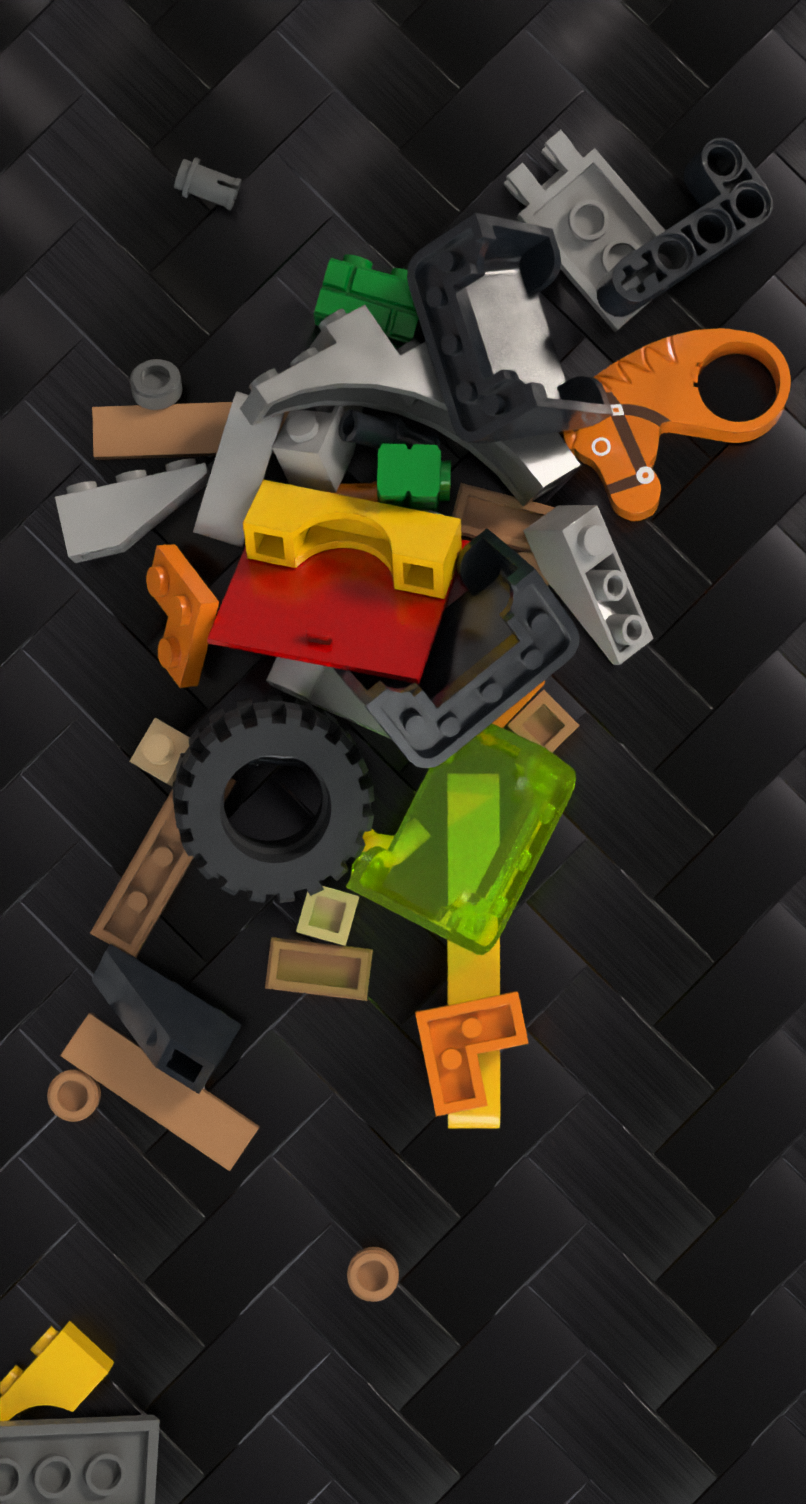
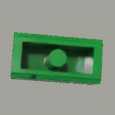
M345 254L342 261L330 258L314 310L315 325L318 326L326 317L339 309H344L348 314L366 305L394 348L399 349L409 341L416 339L420 322L408 286V270L393 268L390 275L373 270V263L356 255Z
M406 444L381 445L380 449H378L377 497L379 503L437 512L439 511V501L449 502L451 461L441 460V450H439L437 445L413 444L412 449H408Z

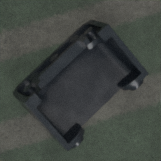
M475 213L421 248L412 257L408 265L407 281L452 427L456 435L463 441L486 444L583 429L594 426L613 415L606 391L602 383L596 378L580 375L568 381L565 380L537 294L555 281L560 271L561 255L552 228Z
M488 528L470 541L458 556L457 573L468 591L444 610L419 684L333 668L401 752L417 767L431 768L445 762L567 663L576 653L579 645V632L576 625L537 570Z

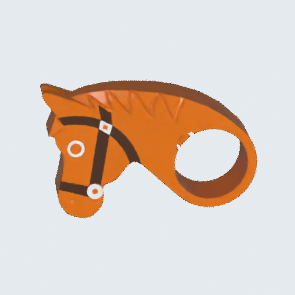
M718 328L693 330L669 336L634 351L593 377L602 383L613 412L612 416L588 428L559 433L563 434L564 442L573 455L597 472L615 513L629 521H640L652 516L659 504L661 485L657 475L652 470L657 458L659 436L670 432L729 443L748 442L761 437L777 423L782 415L790 392L791 377L789 367L781 351L768 339L755 333ZM729 354H743L757 359L770 371L776 386V400L771 408L758 418L745 422H732L716 416L705 406L700 397L698 387H693V382H698V375L715 359Z

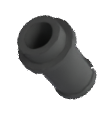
M195 157L193 162L183 159L176 176L174 188L181 190L182 196L185 198L192 194L224 206L231 211L242 179L234 178L200 165V159Z

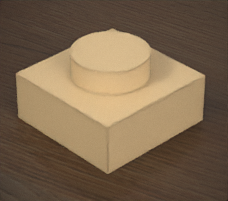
M154 718L129 762L173 787V782L176 780L177 775L176 765L180 754L186 753L189 748L188 739L190 737Z
M323 886L324 890L312 896L307 891L296 932L346 946L360 896Z

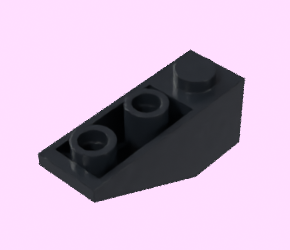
M112 944L106 949L92 978L95 986L157 1069L200 1094L242 1025L228 1017L223 1011L207 1004L183 989L176 982L170 981L141 963L134 956L126 954Z

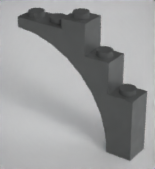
M366 305L348 314L344 309H339L326 317L318 325L321 332L309 349L293 359L289 369L278 374L276 369L273 368L254 379L249 385L252 392L240 407V410L251 426L287 411L320 405L363 406L402 415L436 429L468 449L502 480L522 506L527 505L560 485L580 466V463L558 432L486 444L466 442L459 438L452 427L426 342L420 344L418 339H413L396 350Z

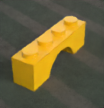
M269 480L262 481L243 521L248 559L297 568L306 559L322 551L336 548L358 549L376 556L385 563L391 572L394 589L444 599L457 568L458 556L462 550L461 519Z
M70 1321L59 1332L50 1326L30 1349L37 1356L23 1371L16 1364L0 1382V1394L2 1395L0 1397V1421H9L13 1416L25 1409L42 1405L56 1406L73 1412L107 1375L114 1361Z

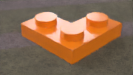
M175 544L157 545L152 567L147 571L146 583L150 595L156 599L168 616L164 636L158 644V658L162 667L169 672L179 688L198 686L208 648L207 638L215 621L219 601Z
M518 991L415 1012L436 1116L488 1106L477 1054L529 1044Z

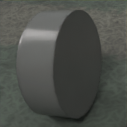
M161 359L148 360L139 364L131 373L130 385L132 396L135 402L143 408L150 410L168 408L175 404L182 394L180 372L169 361Z

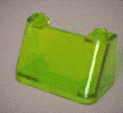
M491 723L445 762L436 767L429 768L388 850L375 846L368 851L362 852L353 863L351 878L346 888L477 955L486 954L494 947L501 936L572 795L576 781L574 769L545 747Z

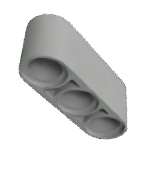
M236 392L193 532L242 548L245 541L243 521L264 480L273 451L272 447L276 441L284 413L251 426L240 410V407L249 395Z

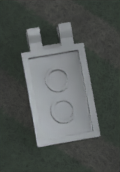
M560 129L545 142V148L541 151L547 160L559 170L541 186L522 162L507 175L506 178L508 180L503 185L518 201L526 206L517 216L520 222L553 229L561 255L560 269L611 329L616 332L647 304L625 317H614L606 313L598 303L596 294L598 284L621 259L665 230L595 148L585 157H582ZM658 253L660 262L666 268L673 269V265L667 256ZM636 275L622 287L625 290L629 288L635 289L641 282Z

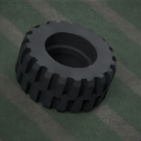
M266 695V702L252 703L251 697L236 701V709L225 713L221 708L209 717L210 724L204 730L197 728L188 739L189 748L186 753H181L178 759L176 780L173 782V804L176 827L179 829L181 843L187 855L193 856L196 860L197 869L207 879L213 877L218 879L220 889L232 895H235L240 889L247 892L249 901L264 903L266 894L278 895L279 903L295 901L294 892L307 888L309 895L312 896L324 890L321 881L330 875L338 881L348 871L345 863L350 856L359 858L365 847L363 834L372 829L374 814L371 810V802L375 801L373 784L368 774L369 770L347 730L344 731L339 726L337 719L325 710L320 713L313 709L311 703L296 698L294 703L284 702L282 695ZM268 755L291 756L305 762L314 771L319 780L321 804L314 818L296 834L279 840L254 839L237 831L230 823L224 810V793L230 778L243 765L254 759Z

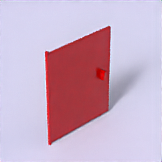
M461 539V541H462V549H463L470 541H468V540H462V539ZM245 546L207 641L208 644L419 684L457 575V568L445 598L441 599L394 589L391 572L385 563L376 556L362 550L336 548L322 551L306 559L297 568H291L248 559Z

